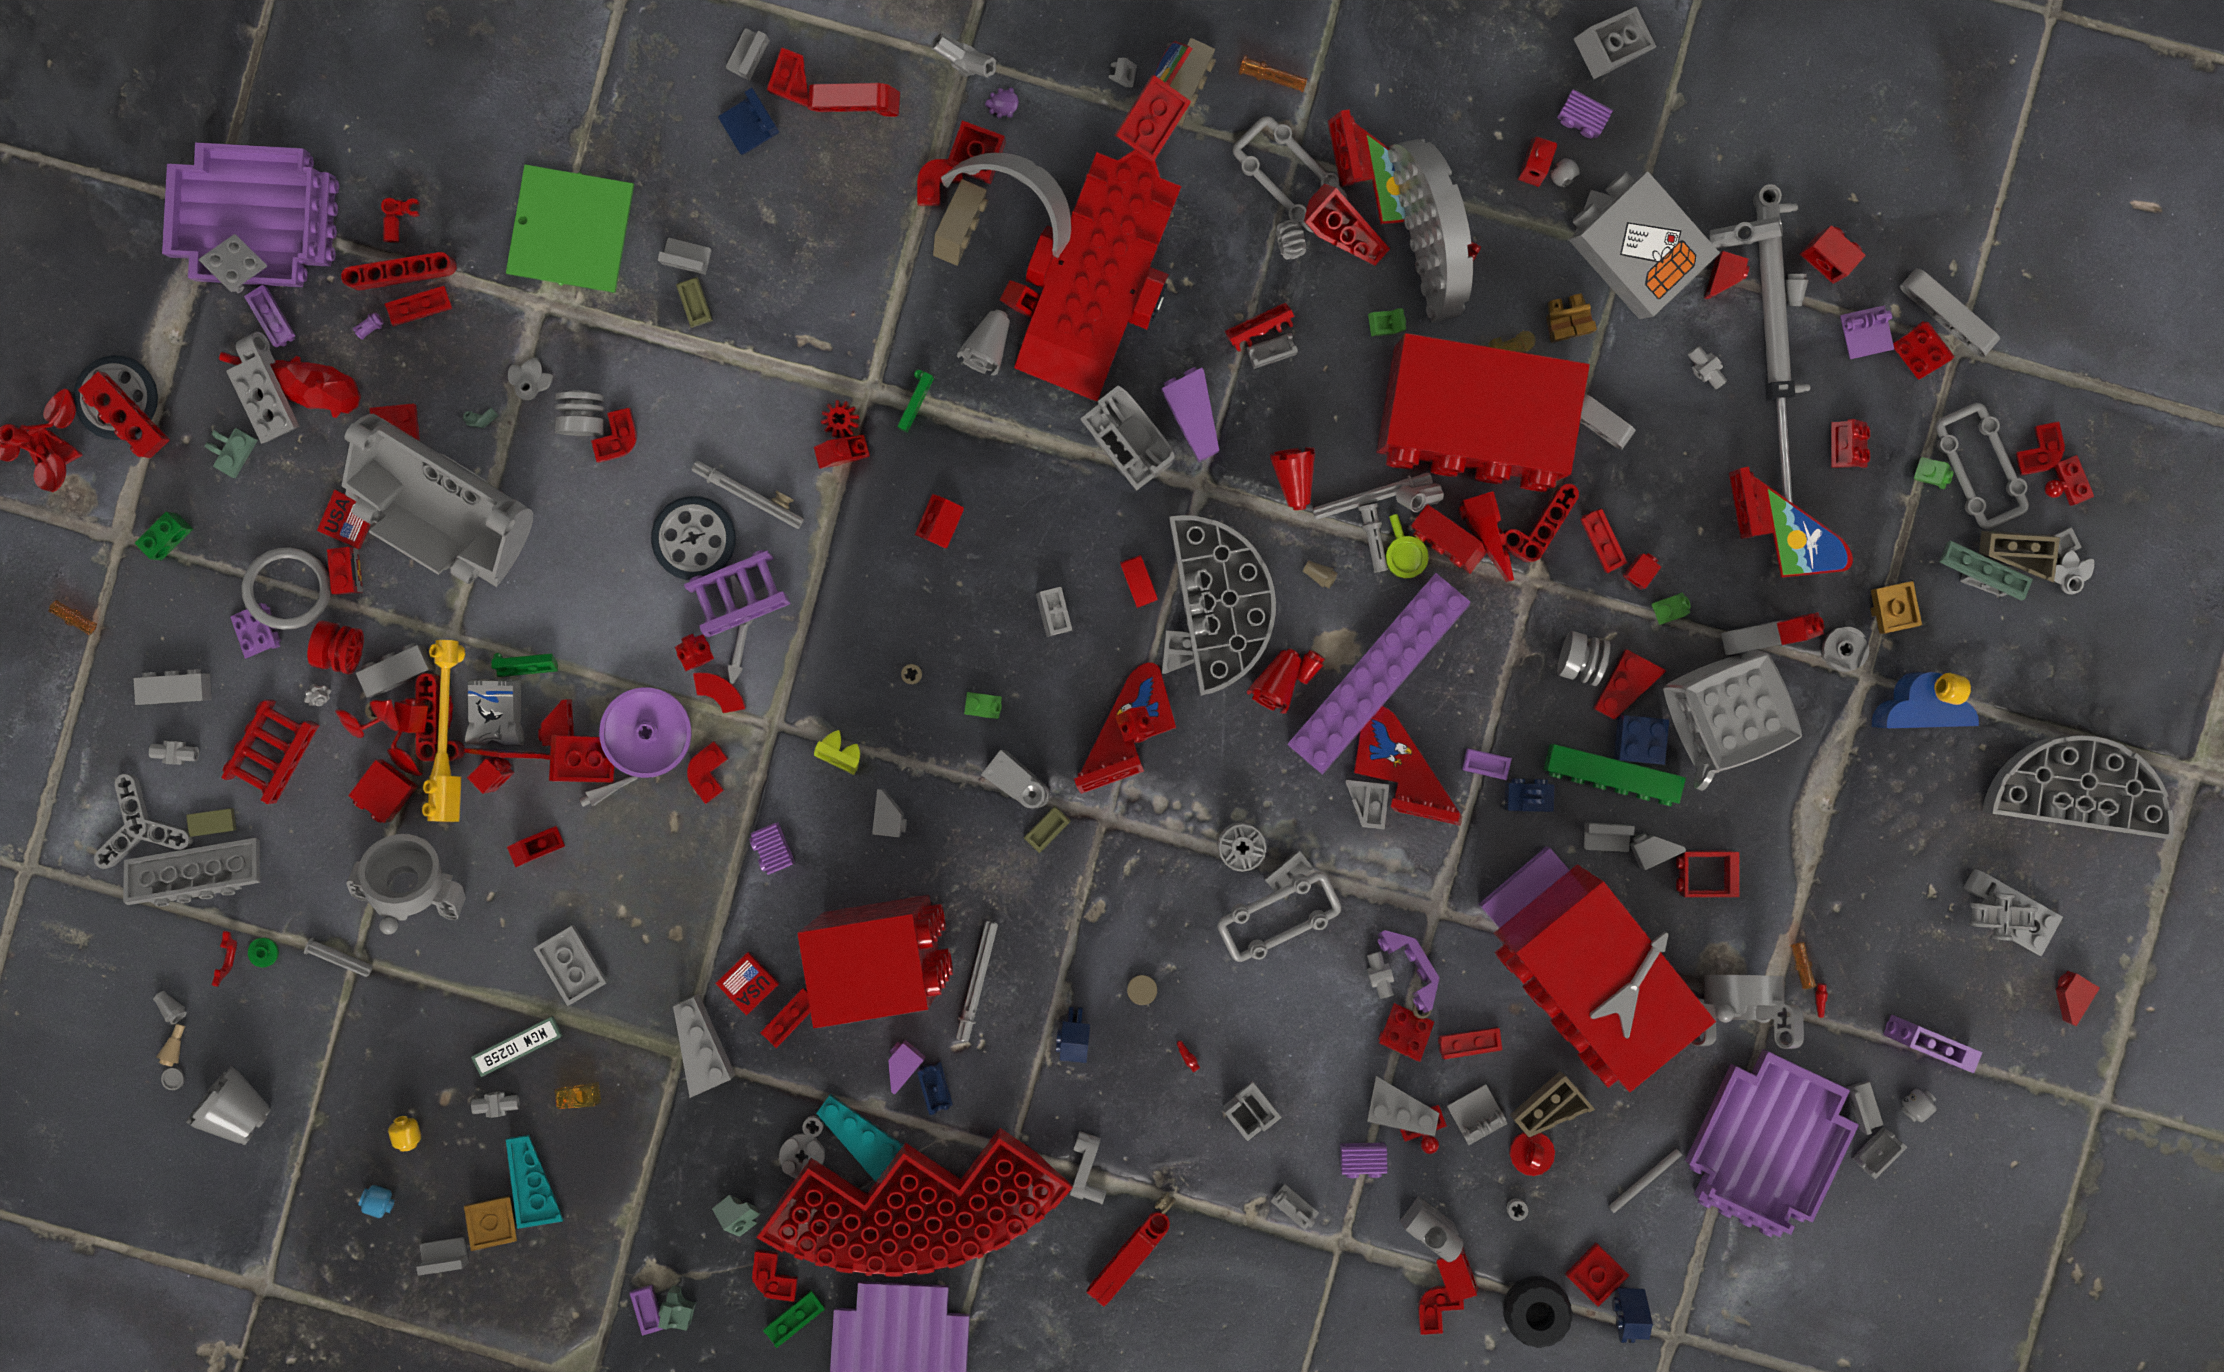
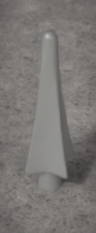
M630 776L618 782L586 791V796L579 799L583 807L590 803L592 806H595L618 789L638 779V777Z

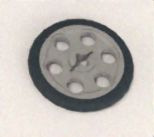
M119 355L102 357L89 364L77 378L73 394L76 413L82 424L96 436L111 440H121L114 433L115 428L110 423H102L98 416V410L94 406L90 407L82 399L83 395L78 391L97 372L107 373L132 400L134 392L140 390L143 393V399L136 404L151 420L154 417L158 402L156 384L149 371L136 360ZM128 371L131 379L128 383L123 384L120 377L122 373ZM108 394L104 397L105 405H108L110 402ZM122 411L119 416L121 422H124V411ZM138 428L135 432V435L140 433L142 430Z
M687 496L669 503L658 514L651 531L652 549L659 564L668 573L684 580H690L700 575L703 577L723 569L733 555L736 542L734 525L728 513L716 502L701 496ZM683 511H688L691 514V520L687 524L681 523L679 519ZM709 514L713 517V524L710 527L702 525L701 520L704 515ZM668 529L676 530L677 538L674 541L666 539L665 534ZM692 532L694 535H702L696 539V544L686 541L691 537L690 533ZM714 535H718L722 541L718 548H712L710 545V538ZM681 549L685 552V559L682 562L674 560L673 556L676 550ZM699 553L706 554L708 560L705 565L700 566L696 563V556Z

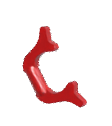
M223 931L220 947L227 950L222 968L220 970L215 969L212 986L218 987L233 966L237 942L231 938V932Z

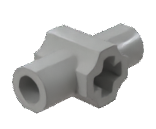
M1700 345L1693 348L1687 354L1695 364L1692 369L1697 378L1703 382L1708 380L1714 389H1718L1727 382V379L1720 371L1723 366L1717 356L1712 353L1706 354Z
M164 741V744L152 743L149 747V757L162 759V763L182 765L185 761L196 762L199 758V748L186 746V742Z
M1381 951L1367 955L1370 965L1367 973L1372 988H1377L1379 999L1393 996L1391 982H1394L1389 963H1384Z
M501 1091L486 1093L484 1098L472 1099L471 1101L472 1114L486 1113V1117L490 1118L504 1116L508 1110H518L520 1107L519 1095L505 1096V1092Z

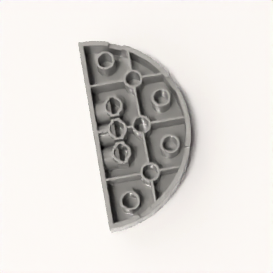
M1421 138L1390 145L1388 157L1394 165L1395 184L1399 185L1400 189L1399 202L1401 207H1404L1406 214L1404 222L1411 235L1410 247L1415 252L1417 260L1415 267L1417 273L1421 276V292L1426 297L1427 315L1431 318L1432 323L1458 317L1465 310L1464 302L1469 301L1473 279V257H1468L1467 245L1471 244V236L1458 185H1452L1449 177L1452 171L1441 152L1431 142L1425 143V139Z
M1199 516L1169 517L1188 631L1190 633L1199 694L1202 696L1233 684L1243 677L1259 660L1267 647L1276 616L1275 590L1265 562L1255 547L1240 533L1223 523ZM1211 635L1210 647L1205 648L1206 639L1199 637ZM1209 650V657L1199 661L1198 652Z
M2061 735L2046 738L2025 747L2010 758L1999 770L1987 791L1982 812L2173 840V812L2169 807L2168 793L2157 773L2140 755L2124 747V745L2095 736Z

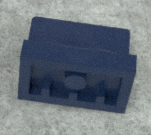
M753 88L745 91L747 99L718 116L741 155L746 154L780 133Z

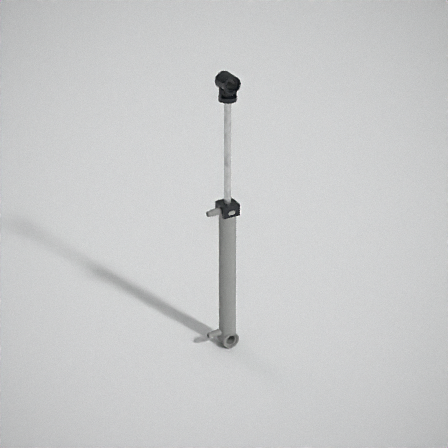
M1772 184L1765 185L1753 196L1757 221L1778 217L1780 213L1797 211L1798 205L1791 203L1779 204L1782 196L1781 190ZM1763 193L1770 195L1771 203L1763 199ZM1782 237L1758 241L1768 384L1765 385L1766 401L1776 400L1783 497L1793 503L1786 399L1795 397V393L1809 391L1810 385L1803 383L1795 384L1794 380L1791 381Z

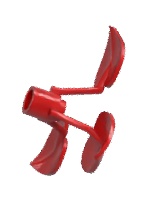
M65 388L48 401L43 412L44 419L49 421L47 424L21 425L20 428L12 424H6L0 427V460L6 462L13 461L18 457L20 448L39 457L43 462L38 463L35 467L34 481L42 490L53 493L61 487L65 480L67 470L65 461L58 454L53 453L46 458L41 453L28 447L30 435L27 430L51 428L53 425L60 429L69 426L76 413L71 392Z
M391 699L384 701L372 700L370 707L378 718L365 725L359 724L358 720L344 710H335L343 727L357 738H363L364 732L362 730L380 721H384L394 731L400 729ZM398 731L391 744V748L387 750L389 757L402 771L411 775L421 776L423 773L418 771L411 757L402 749L397 748V742L403 732Z

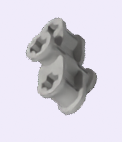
M1993 893L1995 905L1970 903L1972 913L1971 921L1968 925L1986 928L1994 927L1991 939L2013 940V937L2010 936L2011 929L2036 931L2037 929L2034 926L2035 912L2038 911V908L2012 906L2015 894Z

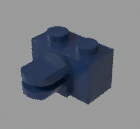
M1512 778V782H1505L1504 809L1509 811L1554 812V784L1548 783V779H1534V783H1525V779Z
M1069 1006L1068 1022H1063L1062 1030L1058 1029L1056 1052H1060V1061L1087 1063L1090 1024L1081 1023L1083 1011L1081 1007H1078L1077 1023H1073L1074 1007Z
M1618 1288L1616 1297L1612 1299V1309L1617 1313L1616 1327L1620 1342L1626 1343L1627 1339L1629 1343H1635L1636 1339L1650 1340L1653 1322L1645 1289Z

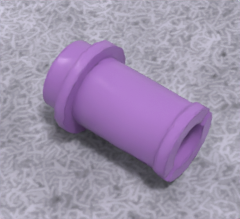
M376 312L373 314L369 313L368 318L353 327V330L363 340L375 329H381V325L384 322Z

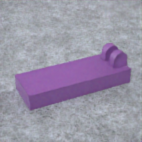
M262 284L244 296L273 346L276 348L279 346L284 347L287 345V341L292 342L295 340L294 336L296 335L265 285Z

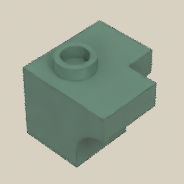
M728 1195L712 1208L723 1230L739 1237L757 1224L755 1218L761 1214L756 1206L747 1202L742 1204L740 1199Z
M673 1285L668 1291L666 1303L662 1302L659 1316L661 1317L658 1328L666 1330L677 1328L687 1331L691 1325L696 1302L688 1301L683 1297L682 1287Z

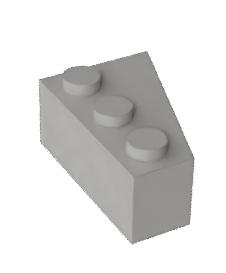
M1376 1076L1367 1122L1434 1137L1439 1113Z

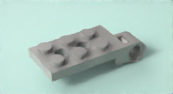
M254 332L236 342V350L242 363L226 372L261 444L300 426L270 364L275 363V360L269 350V341L261 332ZM258 388L263 392L262 399L258 395ZM268 409L273 413V420L268 416Z
M1973 868L1963 887L1967 892L1984 899L1982 903L1995 905L1993 893L2015 894L2012 906L2037 907L2038 911L2035 912L2034 920L2037 927L2036 931L2011 929L2010 936L2013 937L2011 941L2036 955H2043L2063 918L2062 916Z

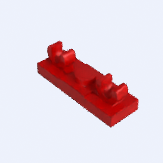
M1283 303L1224 332L1227 339L1240 352V343L1242 341H1246L1249 347L1252 346L1250 339L1252 336L1264 335L1273 327L1280 333L1282 332L1280 327L1282 322H1287L1290 328L1293 327V322L1290 318L1294 317L1291 308L1286 303Z

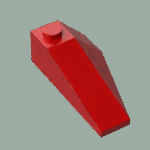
M1324 183L1309 200L1304 222L1317 237L1374 266L1390 250L1336 187Z
M1494 491L1461 501V506L1458 507L1461 519H1465L1474 536L1483 543L1487 555L1506 582L1513 581L1514 576L1509 554L1502 547L1505 545V535L1501 528H1498L1501 517Z

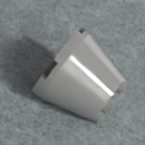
M230 1065L228 1071H224L197 1105L198 1107L187 1118L186 1123L193 1128L245 1145L253 1136L252 1133L256 1127L260 1128L265 1122L271 1108H269V1105L244 1076Z

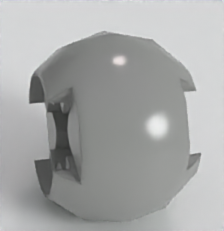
M1568 158L1562 159L1556 164L1557 167L1550 171L1552 181L1560 187H1567L1574 181L1573 178L1580 174L1577 163Z

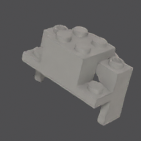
M1120 386L1111 390L1098 401L1096 407L1080 418L1093 435L1099 447L1136 491L1170 467L1175 459L1173 449L1131 395Z

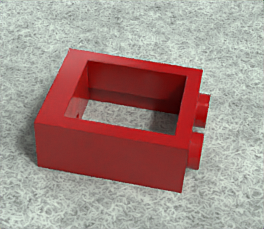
M1686 850L1676 857V867L1679 869L1676 889L1680 896L1739 897L1738 851ZM1724 857V889H1688V858Z

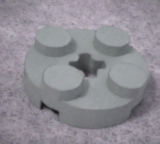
M1841 627L1831 630L1822 643L1821 657L1829 667L1836 671L1849 672L1861 667L1869 656V644H1867L1864 634L1853 627ZM1847 643L1848 649L1851 651L1843 655L1840 647Z
M797 1133L788 1138L782 1145L779 1153L783 1172L793 1178L798 1176L810 1158H813L822 1165L825 1160L823 1145H821L816 1137H809L804 1133ZM801 1150H804L805 1155H808V1159H804L803 1162L799 1161V1158L796 1157V1154H799Z

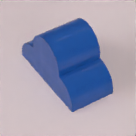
M1912 672L1904 675L1897 682L1894 688V700L1885 701L1876 708L1872 716V727L1979 726V719L1976 710L1968 702L1965 701L1960 705H1953L1940 701L1936 697L1934 685L1942 674L1936 672Z

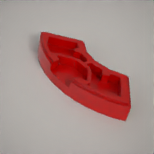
M693 673L697 695L713 698L720 705L723 713L746 709L740 692L729 681L711 673Z

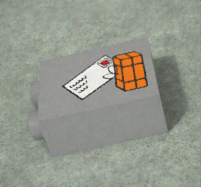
M1625 171L1605 189L1612 198L1602 208L1598 209L1594 203H1591L1573 219L1572 222L1579 230L1568 240L1638 319L1654 317L1720 252L1648 171L1633 178Z

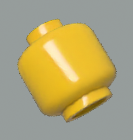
M1945 673L1935 682L1934 690L1936 697L1940 701L1960 705L1968 699L1971 693V685L1964 676Z
M407 1116L397 1117L388 1128L392 1146L400 1151L414 1149L421 1140L418 1122L414 1118H408Z

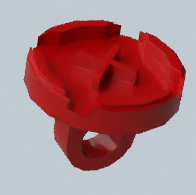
M1523 1132L1515 1136L1511 1142L1509 1156L1512 1164L1519 1172L1529 1176H1536L1550 1169L1554 1162L1555 1150L1553 1143L1545 1134L1538 1133L1528 1137Z

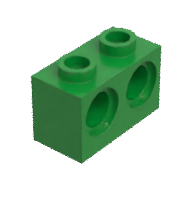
M166 511L135 542V545L149 559L162 561L193 528L178 513Z

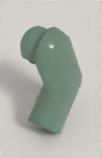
M491 407L484 414L467 411L463 415V421L470 427L482 429L499 415Z

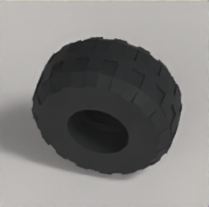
M1530 1276L1516 1282L1508 1290L1503 1302L1504 1320L1512 1335L1523 1344L1535 1348L1549 1347L1561 1341L1571 1327L1573 1311L1565 1291L1554 1281L1541 1276ZM1536 1302L1548 1303L1549 1311L1544 1319L1536 1322L1526 1319L1527 1310L1532 1304Z

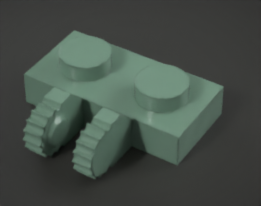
M239 428L234 429L230 438L213 430L212 435L214 438L226 443L222 450L213 443L206 442L204 447L219 455L213 467L232 478H236L258 440Z

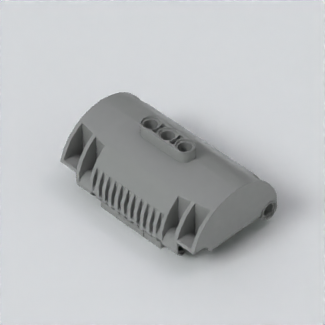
M367 414L352 423L344 436L345 440L350 442L342 487L346 489L345 495L356 501L352 513L369 524L376 523L369 530V533L438 575L443 570L450 568L452 575L467 584L472 583L479 576L497 587L507 575L525 545L532 527V510L490 485L482 477L446 455L436 452L375 414Z

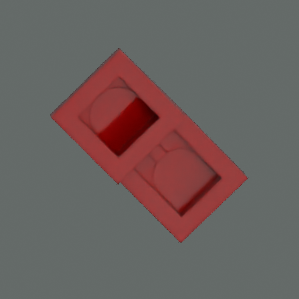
M1139 555L1120 562L1137 608L1158 600L1142 556Z

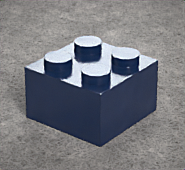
M1619 715L1614 759L1665 765L1669 719Z

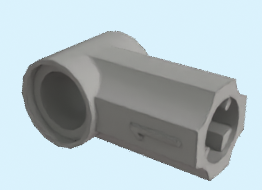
M1437 483L1418 487L1404 485L1398 490L1396 500L1408 509L1418 512L1427 504H1438L1439 501L1443 500L1444 493L1441 485Z

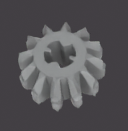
M1287 220L1277 225V242L1285 259H1295L1305 254L1306 243L1301 224L1297 220Z

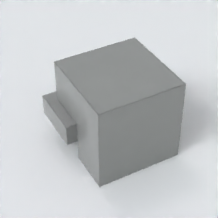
M1253 1081L1235 1094V1097L1223 1106L1227 1117L1247 1141L1259 1133L1261 1129L1266 1131L1282 1118Z

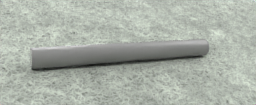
M1677 1148L1612 1202L1608 1206L1613 1213L1618 1211L1680 1158L1682 1154Z

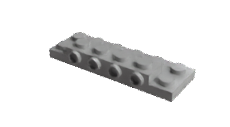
M251 838L124 860L123 903L132 905L150 901L155 906L163 907L168 906L169 901L177 900L179 903H187L191 901L192 897L197 896L200 899H211L215 893L233 895L235 890L242 889L244 885L260 883V840Z

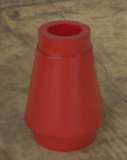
M1313 650L1305 653L1297 680L1308 684L1324 666L1325 658Z

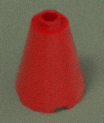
M1305 447V452H1301L1298 448H1292L1270 454V460L1288 507H1293L1295 511L1306 509V505L1311 502L1315 448Z
M1289 648L1287 651L1281 650L1252 683L1247 694L1252 693V699L1272 711L1275 708L1281 709L1280 713H1287L1301 664L1299 653Z

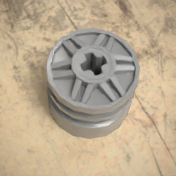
M570 390L555 394L556 401L565 402V404L555 405L556 410L565 412V416L555 418L556 434L571 436L603 435V419L593 417V413L604 411V407L593 405V403L604 402L603 395L582 390Z
M1570 631L1560 653L1557 675L1574 680L1580 671V682L1586 683L1589 681L1590 685L1597 686L1608 666L1610 641L1602 639L1599 642V638L1593 637L1587 646V635Z
M1241 821L1231 823L1219 835L1217 843L1219 855L1225 865L1231 869L1241 872L1249 871L1259 866L1264 859L1266 853L1265 839L1261 832L1252 824ZM1242 841L1248 846V849H1244V853H1240V850L1236 849V846H1239Z

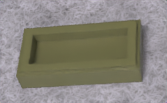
M695 277L676 284L690 327L693 328L713 321L699 278Z
M1054 806L1024 836V839L1040 853L1071 820Z
M234 808L186 815L189 837L237 830Z

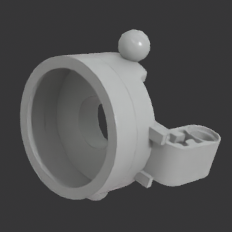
M410 834L391 835L374 843L364 853L361 861L354 863L346 882L352 897L361 901H368L380 916L385 917L381 920L379 928L386 935L396 932L398 929L397 920H407L409 915L421 912L431 904L436 905L438 913L442 917L449 920H457L466 899L462 885L451 881L453 875L442 872L437 853L430 843L424 838ZM413 873L418 876V883L409 892L396 893L389 888V883L398 874Z
M1704 975V999H1699V1001L1715 1021L1718 1018L1724 1023L1731 1020H1757L1760 1023H1767L1774 1019V1038L1780 1048L1795 1049L1802 1045L1804 1040L1803 1011L1799 1006L1794 1005L1795 1001H1785L1784 976ZM1787 1012H1790V1017H1787ZM1716 1023L1703 1032V1041H1701L1699 1036L1691 1044L1695 1046L1712 1045L1716 1040ZM1788 1033L1792 1035V1041L1790 1044L1786 1040V1036Z

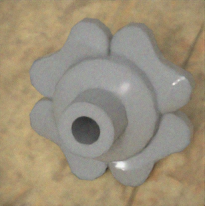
M312 684L309 686L310 690L305 691L304 702L308 703L309 706H322L330 699L331 689L327 688L326 685L318 686L317 684Z

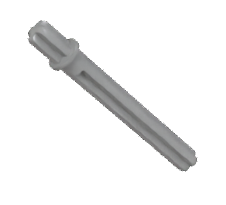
M700 461L694 463L692 471L706 478L707 483L712 482L797 529L802 526L804 521L802 517L725 476V474L718 471L717 467L711 468Z
M1430 473L1412 478L1409 475L1407 479L1400 480L1399 482L1314 507L1313 514L1315 519H1320L1397 495L1398 490L1404 485L1418 487L1432 484V477Z
M986 921L984 924L962 1015L958 1017L960 1023L956 1039L960 1041L969 1040L972 1026L976 1023L974 1018L998 924L992 921Z

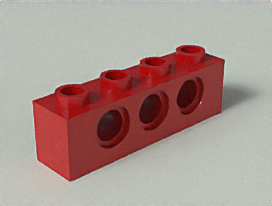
M97 372L78 389L83 395V401L90 407L94 406L98 410L100 419L107 424L110 423L115 428L114 433L121 440H126L131 445L130 450L136 456L151 458L170 441L107 373ZM108 394L110 402L108 405H105L104 397ZM122 411L126 413L124 422H121L119 418ZM138 428L142 430V436L139 439L135 435Z

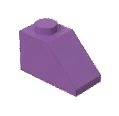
M904 1040L902 1044L897 1042L889 1051L892 1054L888 1060L891 1092L894 1095L926 1057L907 1040Z

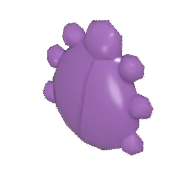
M1010 87L1005 91L999 88L997 94L991 93V99H988L985 103L986 107L990 108V114L997 113L998 118L1006 115L1008 118H1011L1018 107L1019 101L1018 96L1014 93V89Z

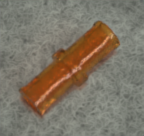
M55 600L49 607L48 611L63 619L66 625L74 626L87 635H91L96 629L97 623L81 615L79 610H73L62 604L59 600Z
M1805 943L1791 944L1790 947L1795 960L1794 968L1798 970L1802 989L1816 987L1811 969L1813 964L1812 961H1809Z

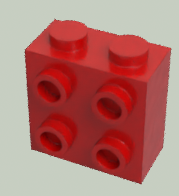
M378 759L373 762L348 796L353 799L355 806L369 811L372 819L379 823L392 822L418 785L384 759Z

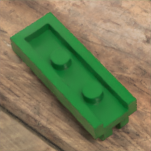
M916 370L914 373L915 378L919 380V384L897 426L907 433L934 380L932 375L921 370Z
M496 653L491 660V668L497 671V677L557 672L558 662L552 653L503 658L500 653Z
M811 1290L763 1329V1332L773 1342L774 1346L778 1348L824 1311L825 1307Z

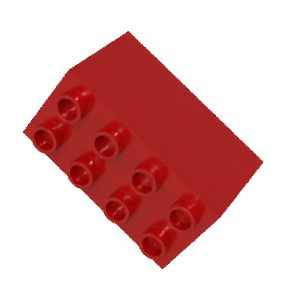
M1405 333L1393 350L1376 453L1387 455L1386 465L1394 468L1413 469V465H1418L1419 460L1432 462L1430 473L1457 477L1458 473H1464L1465 468L1476 470L1475 480L1479 482L1502 484L1503 480H1510V476L1521 477L1520 488L1546 492L1547 488L1556 487V481L1571 475L1590 364Z
M1578 864L1494 932V935L1503 944L1494 952L1495 955L1524 984L1522 988L1539 1008L1541 1007L1551 1018L1550 1022L1579 1052L1577 1054L1594 1075L1598 1076L1607 1088L1618 1081L1629 1093L1632 1092L1716 1023L1715 1019L1661 952L1639 986L1629 1038L1623 1036L1618 1013L1592 1019L1589 1016L1592 1011L1627 983L1631 982L1652 948L1650 945L1652 941L1605 882Z
M923 895L826 911L800 930L797 934L813 1029L928 1010L935 997L942 995V988H946V982L950 981V975H953L950 949L939 950L937 943L938 936H942V931L946 930L942 904L931 905L930 895Z

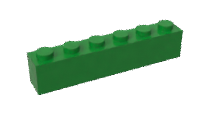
M1550 744L1543 769L1550 771L1549 776L1562 779L1563 775L1571 777L1572 782L1584 784L1585 780L1593 782L1592 787L1606 790L1607 786L1614 787L1615 793L1627 796L1629 791L1637 793L1636 798L1650 801V797L1658 798L1659 804L1672 806V802L1680 804L1686 777L1555 744Z

